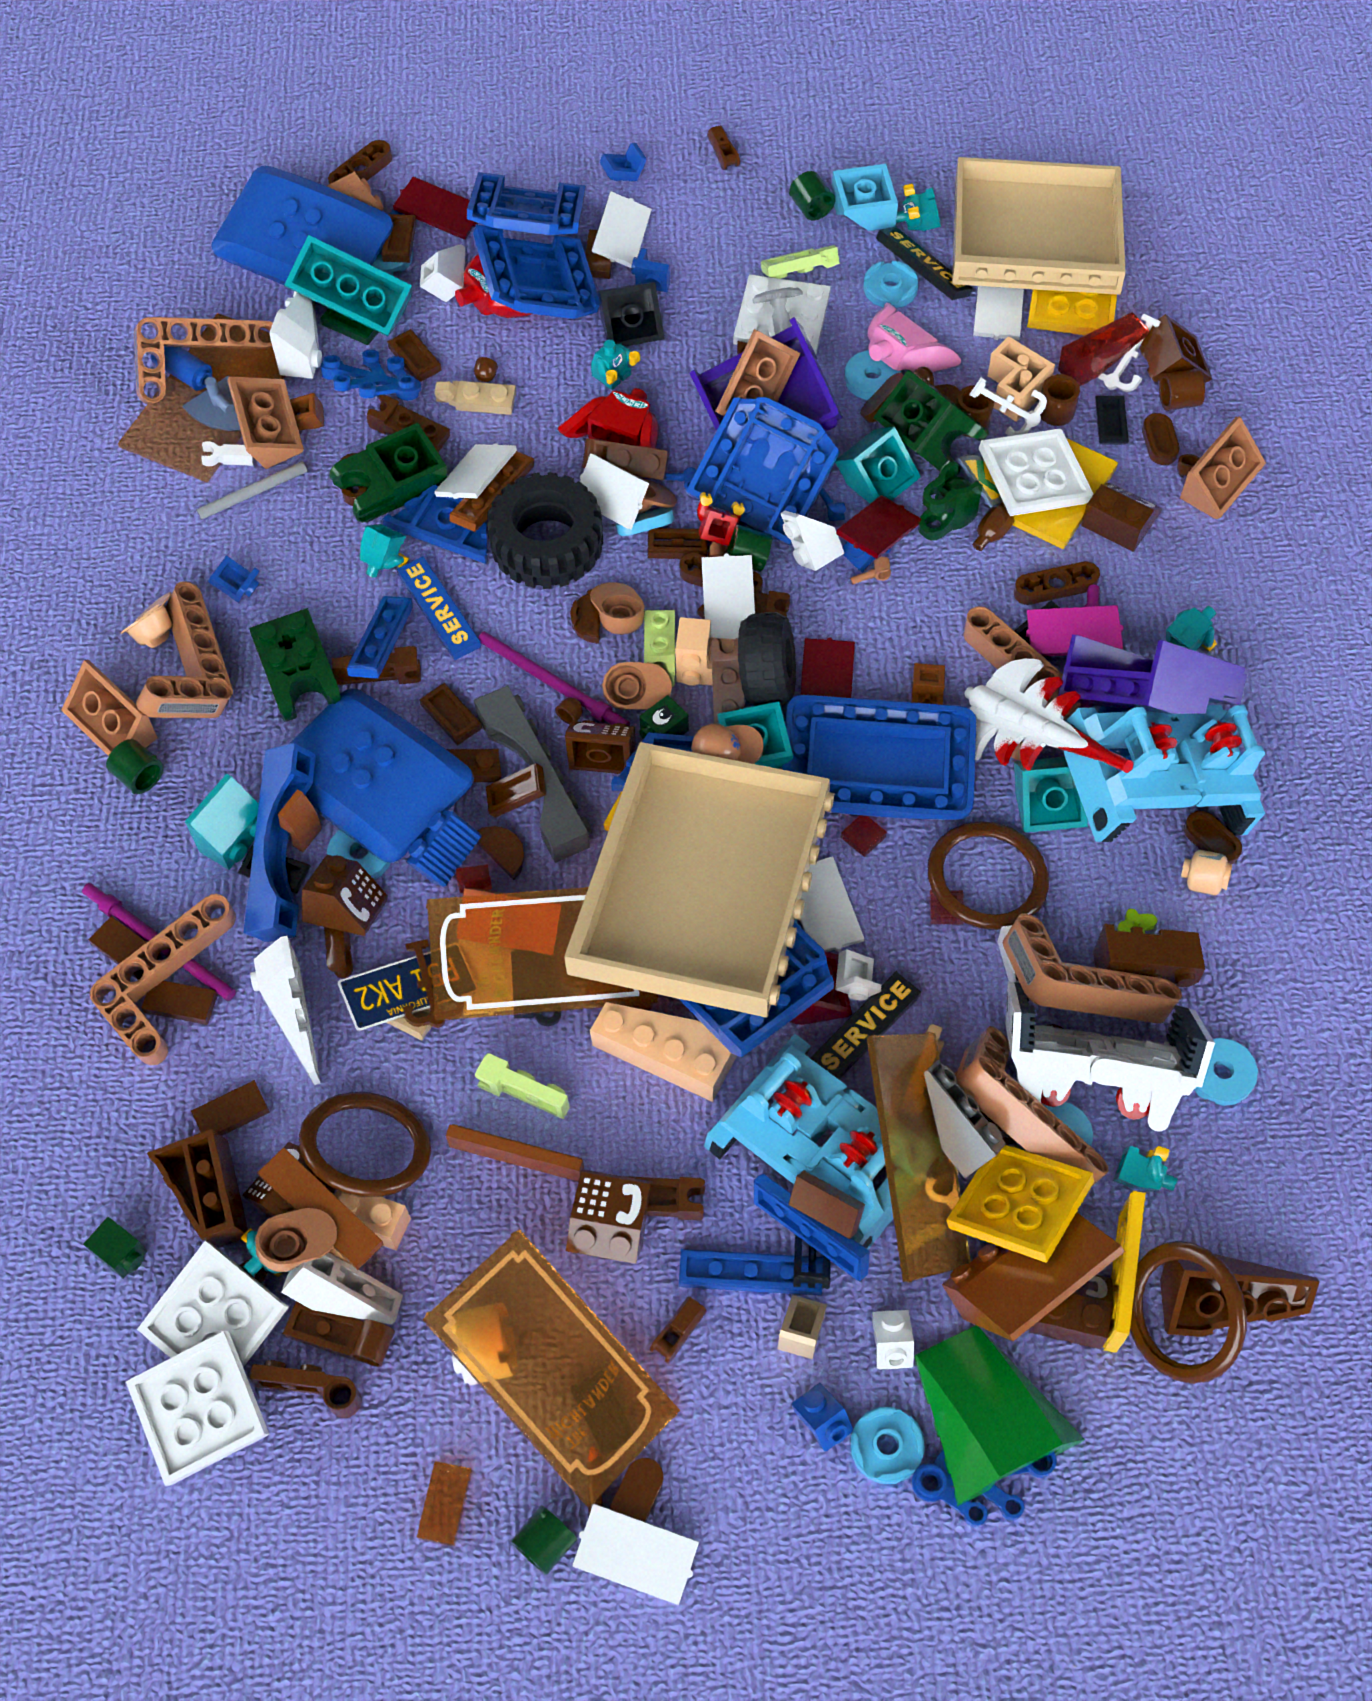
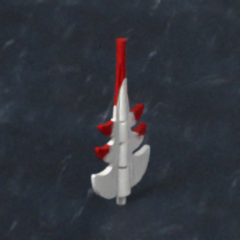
M1024 658L1011 661L1000 667L985 686L968 687L965 690V697L969 699L971 705L969 709L976 716V761L981 758L987 743L996 734L994 742L995 755L1003 766L1008 765L1013 751L1024 739L1020 749V760L1022 766L1027 771L1032 769L1035 760L1046 745L1104 762L1125 773H1129L1133 769V761L1108 750L1063 720L1072 706L1080 699V694L1077 691L1066 692L1057 696L1046 707L1050 697L1063 684V680L1060 677H1048L1039 680L1025 691L1031 679L1044 666L1040 660Z

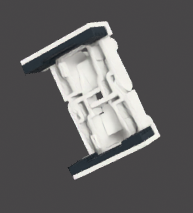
M1007 982L1005 1026L1011 1057L1015 1063L1017 1082L1040 1103L1042 1102L1050 1107L1064 1104L1068 1100L1071 1087L1076 1080L1084 1081V1083L1090 1085L1095 1081L1101 1085L1117 1086L1119 1089L1116 1094V1103L1122 1115L1133 1120L1148 1116L1149 1127L1154 1131H1163L1168 1127L1182 1095H1190L1196 1087L1203 1086L1215 1042L1195 1010L1175 1005L1176 1013L1173 1012L1172 1014L1174 1020L1171 1019L1170 1021L1172 1027L1168 1028L1170 1034L1166 1035L1168 1042L1165 1041L1164 1045L1147 1040L1145 1042L1116 1036L1108 1037L1092 1032L1035 1025L1036 1012L1034 1005H1029V998L1024 993L1020 982Z

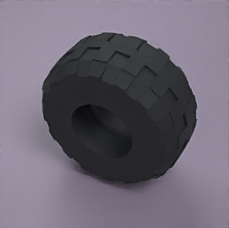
M778 612L750 614L741 621L738 633L739 675L744 697L747 702L755 706L778 701L780 705H785L793 698L796 685V655L791 624L787 617Z

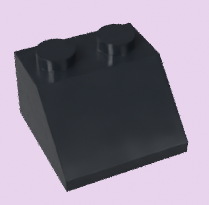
M645 282L597 291L601 303L599 307L601 321L607 340H613L615 344L630 346L664 339L655 282Z

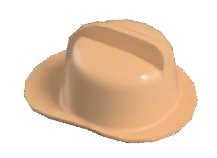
M171 592L163 595L150 605L121 634L127 632L138 644L147 645L150 648H155L165 642L169 637L172 621L164 604L170 598Z

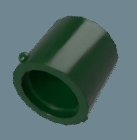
M807 171L802 173L790 186V197L808 220H819L825 217L834 207L835 196L817 172Z
M736 525L729 546H727L726 554L730 556L752 555V569L761 572L768 560L772 535Z
M127 739L119 743L109 754L106 761L107 770L130 789L132 794L145 793L155 786L161 778L164 768L156 755L150 753L134 739Z
M541 1505L510 1542L531 1564L547 1576L577 1541V1537L553 1513Z

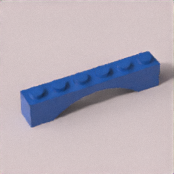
M295 743L265 750L243 931L244 934L264 942L276 941L283 936H288V938L296 937L299 905L292 894L286 869V849L289 832L280 827L278 813L297 789L306 795L312 786L316 754Z

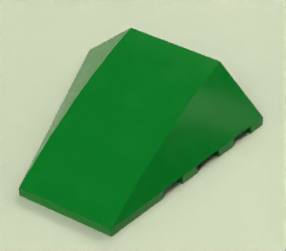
M977 1325L914 1356L927 1403L930 1404L934 1416L937 1437H940L945 1454L944 1461L948 1475L951 1474L955 1488L954 1495L958 1506L989 1491L996 1481L1052 1452L1058 1455L1085 1440Z

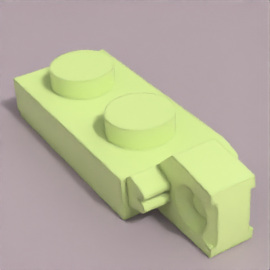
M835 245L816 250L811 248L760 262L762 272L765 275L778 279L787 277L789 272L806 273L814 270V266L823 265L828 269L840 264L838 248Z

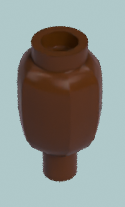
M1003 502L990 508L981 519L977 527L979 536L972 544L976 550L982 551L988 543L999 541L1013 525L1014 518L1009 515Z

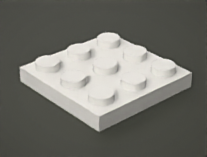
M749 274L733 336V344L737 345V341L748 343L754 329L769 337L775 335L772 320L773 306L770 304V301L753 304L752 300L755 295L781 288L798 287L802 290L803 294L787 298L785 308L789 313L790 319L795 317L804 328L815 354H817L831 286Z
M1061 428L981 440L978 449L1010 516L1087 504L1094 495Z
M204 1241L137 1330L170 1358L222 1331H229L244 1367L289 1307L213 1243Z
M222 1331L126 1381L165 1486L173 1485L269 1435L229 1331Z

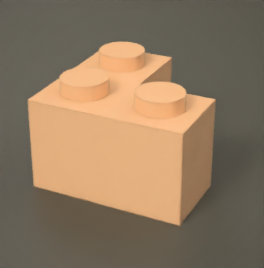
M1008 336L991 353L987 376L999 383L996 389L997 395L1004 399L1008 395L1013 396L1014 400L1011 403L1028 411L1039 400L1038 398L1031 397L1034 389L1039 392L1042 391L1044 381L1053 376L1055 364ZM994 402L993 408L1015 422L1022 417L1008 408L1005 413L1000 411L999 409L1002 405Z
M680 617L675 648L676 682L690 686L698 684L713 686L711 620ZM719 638L722 641V649L726 653L732 652L735 639Z
M337 1190L335 1196L383 1241V1246L397 1251L411 1220L406 1206L383 1197H359ZM334 1247L329 1253L350 1264Z

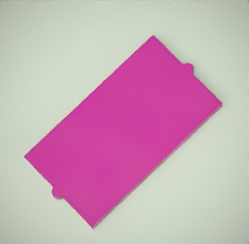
M1118 605L1033 609L1026 612L1028 624L1026 637L1029 638L1030 646L1043 657L1068 655L1072 634L1123 650L1121 633L1124 627L1120 625Z

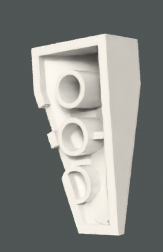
M294 291L293 298L288 297L285 301L287 308L279 309L269 334L279 374L313 379L316 368L320 367L322 363V352L319 350L315 301Z
M283 936L254 958L256 971L250 972L251 982L254 991H260L265 1003L312 1083L317 1085L321 1084L300 965L288 936Z

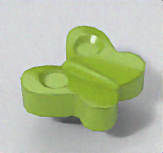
M1130 908L1125 914V920L1118 924L1116 931L1131 932L1130 928L1134 926L1142 927L1143 933H1145V931L1153 930L1158 920L1153 914H1138L1135 909Z

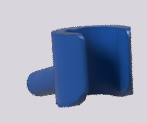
M689 467L684 470V473H666L665 480L684 481V487L687 489L696 469Z
M821 488L819 495L827 507L829 521L845 520V503H834L826 490Z

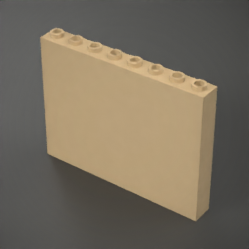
M640 742L564 956L567 975L767 1018L770 1006H777L781 986L777 985L779 976L785 977L789 961V956H785L787 947L793 948L797 928H794L793 925L795 919L801 920L805 900H802L801 896L803 891L809 892L812 872L808 871L810 864H817L820 846L816 845L817 839L824 838L827 827V819H824L825 811L831 812L833 807L834 793L829 792L830 779Z

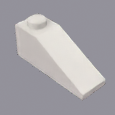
M327 1253L321 1258L301 1263L298 1267L290 1270L281 1293L311 1310L364 1320L369 1319L391 1325L396 1321L403 1297L402 1294L366 1273L357 1270L331 1253Z

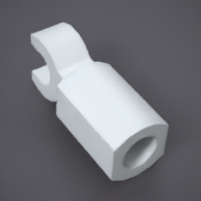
M211 441L202 442L203 451L213 453L211 456H202V464L205 466H214L218 462L223 463V465L253 466V457L246 451L245 445L223 444V446H218Z

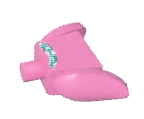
M885 303L884 307L873 317L868 326L870 357L874 361L882 360L896 371L909 369L914 372L920 367H927L932 372L956 367L961 363V358L956 352L946 345L937 343L938 340L901 312H896V307L890 303Z

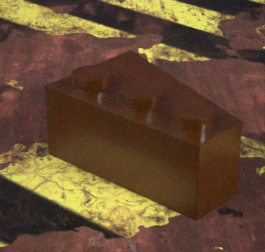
M1104 924L1093 951L1096 968L1163 978L1171 981L1178 987H1189L1199 983L1205 971L1199 933L1161 929L1159 935L1145 934L1142 927L1134 926L1130 928L1131 932L1115 931L1113 924Z
M209 1129L147 1152L202 1240L213 1243L217 1248L241 1240V1236L248 1231L227 1139L214 1129Z

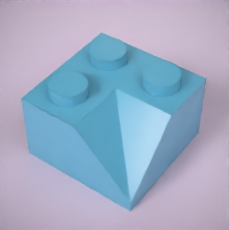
M886 164L833 171L832 193L835 196L834 207L837 215L847 216L868 231L896 226L898 201Z

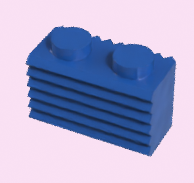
M444 810L443 813L438 812L430 819L428 832L423 839L419 838L411 845L409 849L410 857L406 861L432 883L442 887L447 886L452 876L459 870V866L463 864L467 855L474 849V845L482 837V834L456 813Z

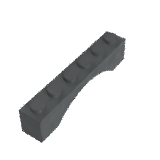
M507 685L474 699L477 717L489 740L512 750L529 766L537 763L543 767L546 795L544 796L543 811L539 825L542 840L554 862L557 863L590 848L589 835L592 834L589 822L585 816L579 817L576 811L578 809L577 801L571 791L566 793L563 787L565 781L558 767L553 768L549 762L552 758L545 742L540 744L536 738L538 731L535 723L531 718L526 719L524 716L525 707L518 694L514 696Z

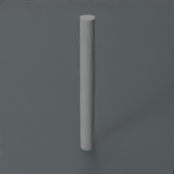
M301 461L196 509L200 519L203 520L308 472L304 462Z

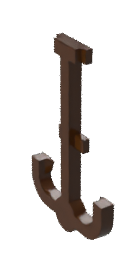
M428 939L405 944L407 951H415L422 980L417 981L418 989L425 987L431 1009L428 1016L417 1018L412 1015L413 1006L403 1007L406 1021L416 1027L431 1025L432 1027L439 1028L445 1024V1021L458 1018L463 1013L464 1001H455L457 1007L451 1011L444 1012L438 1009L432 988L433 985H438L437 977H429L422 949L429 947Z

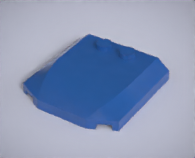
M478 172L467 208L468 220L496 229L544 235L578 233L585 197V185L559 182L557 193L504 186L505 175Z
M476 224L473 235L491 300L521 313L570 319L598 312L601 303L581 239L554 236L552 244L504 238L503 229Z
M757 397V399L733 398L686 492L699 500L702 492H705L706 496L709 493L712 497L710 506L733 513L732 504L735 501L739 505L743 503L745 511L741 515V522L792 546L791 540L783 530L784 521L780 513L786 510L807 517L840 451L819 423L767 397Z
M795 921L793 925L794 928H797L793 948L787 947L785 956H789L785 977L779 976L777 985L781 986L777 1006H770L767 1018L679 999L730 1053L741 1058L834 989V980L829 972L824 949Z

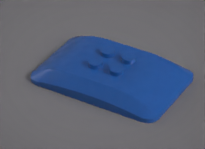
M265 165L257 168L252 173L211 245L214 254L218 258L284 285L308 235L367 264L373 265L385 241L392 232L393 221L387 213L353 197L301 176Z
M350 688L343 691L340 701L335 704H329L289 743H295L316 754L313 784L305 795L315 811L386 863H392L401 859L409 851L411 845L428 832L430 819L438 812L443 813L444 810H449L470 789L474 781L473 773L466 764L411 723L359 689Z
M797 695L788 702L785 726L793 759L782 765V770L830 779L829 792L834 793L831 812L875 817L940 820L963 819L972 812L975 783L976 716L967 707L815 695Z

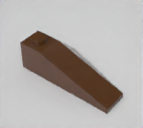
M1215 1254L1227 1265L1241 1288L1247 1310V1322L1261 1319L1272 1322L1311 1313L1320 1282L1316 1277ZM1179 1259L1166 1262L1160 1279L1165 1332L1170 1335L1203 1337L1212 1335L1215 1329L1229 1327L1226 1299L1218 1282L1211 1273L1192 1261Z

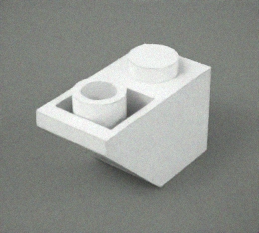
M460 244L440 250L422 264L420 287L444 302H448L454 297L456 290L464 288L465 246Z
M786 510L780 513L784 521L783 530L794 547L793 556L799 565L816 571L844 554L835 527Z

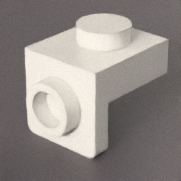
M847 949L839 952L835 990L846 993L850 999L858 1001L867 1000L868 997L880 993L882 985L872 982L874 959Z
M909 1310L872 1312L877 1368L880 1370L912 1368L914 1361V1338Z

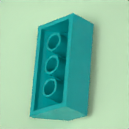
M308 235L284 284L285 287L386 336L390 335L401 320L412 297V285Z

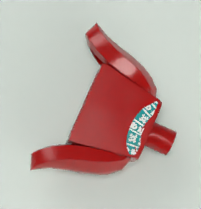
M479 253L470 260L464 271V288L455 291V297L460 306L463 307L473 303L483 315L495 314L504 318L532 315L530 313H521L491 300Z
M634 388L629 395L616 390L612 391L608 396L594 398L557 429L568 438H580L588 435L589 439L655 449L659 436L657 418L650 412V403L646 401L647 394L640 388Z

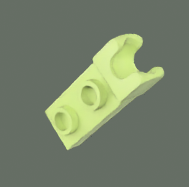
M645 610L644 663H653L661 666L668 673L672 687L675 686V610Z
M490 1053L484 1056L475 1073V1077L480 1080L477 1086L498 1097L501 1092L507 1093L561 1119L565 1118L570 1108L568 1096L565 1095L566 1093L563 1089L550 1083L545 1086L535 1081V1078L526 1071H512L508 1061Z

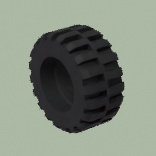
M540 472L533 473L529 478L525 479L523 476L516 479L515 484L512 486L508 484L501 490L502 496L498 494L492 501V507L489 509L487 516L494 561L498 563L499 569L506 575L510 574V579L515 582L521 583V581H524L525 586L532 588L540 585L543 586V589H552V585L558 584L560 587L569 585V581L572 579L577 581L582 578L584 571L589 572L595 566V560L600 558L603 545L601 509L597 504L594 494L588 491L587 487L581 482L574 483V478L566 475L558 477L557 473L548 472V475H540ZM540 521H557L570 527L561 537L548 541L532 540L521 534L528 526Z

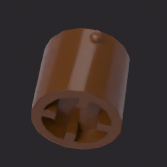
M1194 368L1162 373L1159 379V396L1164 410L1170 411L1197 407L1203 404L1205 399V383L1199 369Z
M1064 374L1050 376L1044 381L1041 393L1045 396L1047 403L1040 416L1047 424L1062 426L1068 424L1075 415L1080 385L1071 376Z
M975 385L962 388L958 393L956 405L988 430L995 401L981 393L978 397L970 396Z

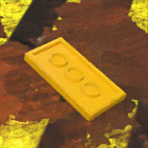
M1067 439L1094 494L1101 484L1108 483L1117 469L1118 462ZM1087 504L1014 515L1013 526L1064 549L1083 521Z
M1132 1191L1118 1214L1115 1241L1122 1246L1125 1252L1116 1258L1112 1264L1113 1308L1108 1339L1102 1347L1105 1351L1117 1353L1130 1334L1146 1195L1143 1192Z

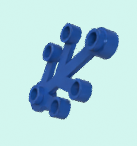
M365 350L362 353L363 364L368 366L370 371L345 365L340 360V357L336 355L325 356L321 363V376L325 379L333 380L334 389L343 392L359 388V396L362 398H373L379 395L396 393L397 398L406 401L416 399L421 391V382L413 376L406 374L404 359L399 356H392L387 359V370L393 373L395 378L386 376L380 365L379 352L376 350Z
M943 1449L934 1463L922 1464L915 1470L911 1484L918 1498L930 1503L939 1500L944 1501L963 1514L965 1522L971 1527L977 1528L985 1523L988 1512L982 1503L967 1501L960 1506L957 1505L954 1495L955 1490L951 1488L954 1487L951 1474L948 1475ZM1052 1452L1043 1457L1046 1462L1044 1469H1037L1031 1463L1008 1476L1030 1473L1034 1477L1045 1478L1056 1467V1455ZM926 1477H932L936 1480L937 1487L929 1490L924 1486L923 1480ZM995 1485L989 1491L981 1494L998 1506L1001 1514L1007 1520H1017L1024 1512V1503L1020 1497L1009 1495ZM1007 1502H1015L1019 1507V1512L1017 1514H1010L1006 1510ZM970 1509H979L982 1513V1519L980 1521L972 1520L969 1516Z

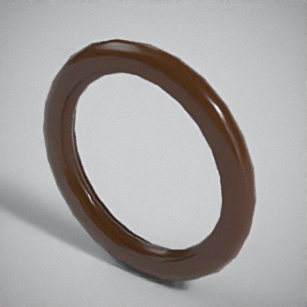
M985 821L962 824L949 830L939 838L932 848L928 859V879L932 892L943 908L965 924L981 929L999 930L1003 926L1013 925L1018 915L1022 913L1034 916L1046 901L1049 890V873L1044 858L1037 847L1025 835L1009 826ZM977 836L993 837L1009 843L1019 850L1030 864L1033 873V886L1029 897L1017 909L1003 914H984L968 908L951 894L944 879V862L950 850L960 841Z
M370 1092L338 1094L322 1101L306 1116L299 1132L300 1151L306 1165L314 1175L336 1190L359 1197H382L396 1194L410 1187L425 1172L432 1152L429 1135L422 1121L413 1111L387 1096ZM348 1109L378 1111L393 1117L410 1133L414 1144L413 1158L405 1170L390 1178L364 1180L350 1177L334 1169L320 1155L316 1139L319 1127L326 1118L339 1111Z
M1183 1241L1162 1243L1149 1250L1137 1264L1130 1325L1132 1338L1144 1358L1154 1368L1176 1381L1191 1384L1204 1383L1223 1375L1237 1359L1243 1348L1247 1332V1310L1241 1288L1227 1265L1208 1249ZM1187 1260L1202 1266L1218 1282L1225 1296L1229 1313V1329L1226 1341L1221 1350L1212 1359L1204 1363L1188 1365L1174 1361L1158 1348L1147 1329L1143 1314L1145 1286L1156 1268L1168 1261Z

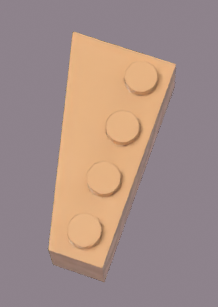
M609 1002L604 1004L590 1029L592 1046L711 1102L714 1101L737 1055L730 1053L698 1020Z

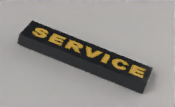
M892 227L879 230L876 239L951 300L970 296L973 290L970 285L952 284L953 272L900 229Z
M895 971L881 986V992L872 995L810 1059L840 1080L921 996V991Z

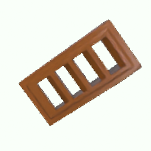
M315 393L290 399L298 430L316 429L325 426L323 405Z

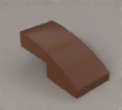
M914 663L911 703L943 705L945 665Z
M297 789L278 813L280 827L291 833L292 846L304 852L321 831L322 826L308 798Z

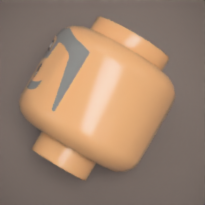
M1197 850L1194 852L1192 859L1185 858L1181 877L1187 878L1189 890L1216 896L1222 889L1227 890L1232 864L1227 863V857L1223 854Z

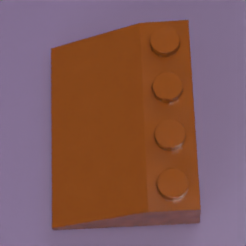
M1076 1212L1047 1263L990 1243L982 1247L978 1252V1256L970 1263L954 1269L950 1274L951 1278L945 1281L942 1286L963 1320L1014 1341L1125 1251L1119 1243Z

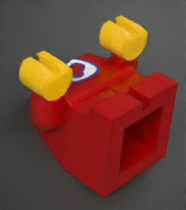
M702 492L697 508L698 519L701 521L698 532L701 539L729 546L735 526L738 525L741 515L745 511L743 503L739 505L735 501L732 504L733 513L709 506L712 503L711 494L708 493V496H706V493Z

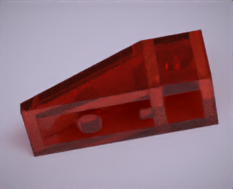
M1131 312L1063 346L1058 371L1061 374L1071 376L1081 386L1099 377L1143 340L1150 330Z

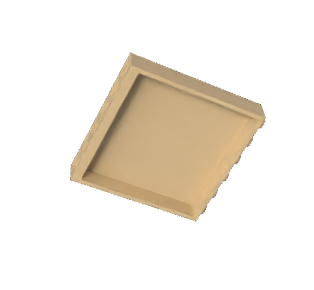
M958 157L955 177L952 284L1121 295L1126 270L1120 166Z

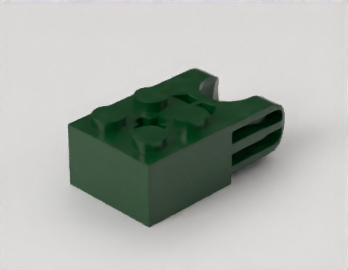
M909 369L873 417L885 428L895 427L901 440L939 471L946 464L953 461L950 449L951 444L958 436L969 435L981 442V440H985L989 435V431L923 377ZM960 466L958 467L957 476H958V474L960 473V470H961V467H960Z
M417 422L366 445L365 450L337 462L332 466L329 476L333 484L340 489L352 486L367 487L368 490L354 500L352 509L356 520L365 523L404 506V503L412 498L419 497L423 491L432 485L440 486L447 478V466Z
M308 608L249 628L284 722L297 718L295 711L296 700L306 692L313 691L322 694L327 700L328 705L335 704L341 700L338 684Z

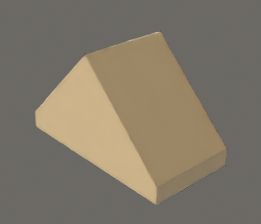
M792 1295L780 1330L778 1350L813 1359L827 1304Z

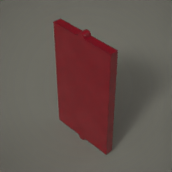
M414 176L405 189L400 190V196L393 205V210L405 215H415L417 220L464 240L476 224L478 225L477 222L467 219V208L470 200Z
M880 495L838 528L836 534L853 544L854 548H859L878 559L917 527L922 519L904 509L903 505H898L885 496Z
M831 637L827 638V640L805 638L800 695L851 698L855 642L833 640Z

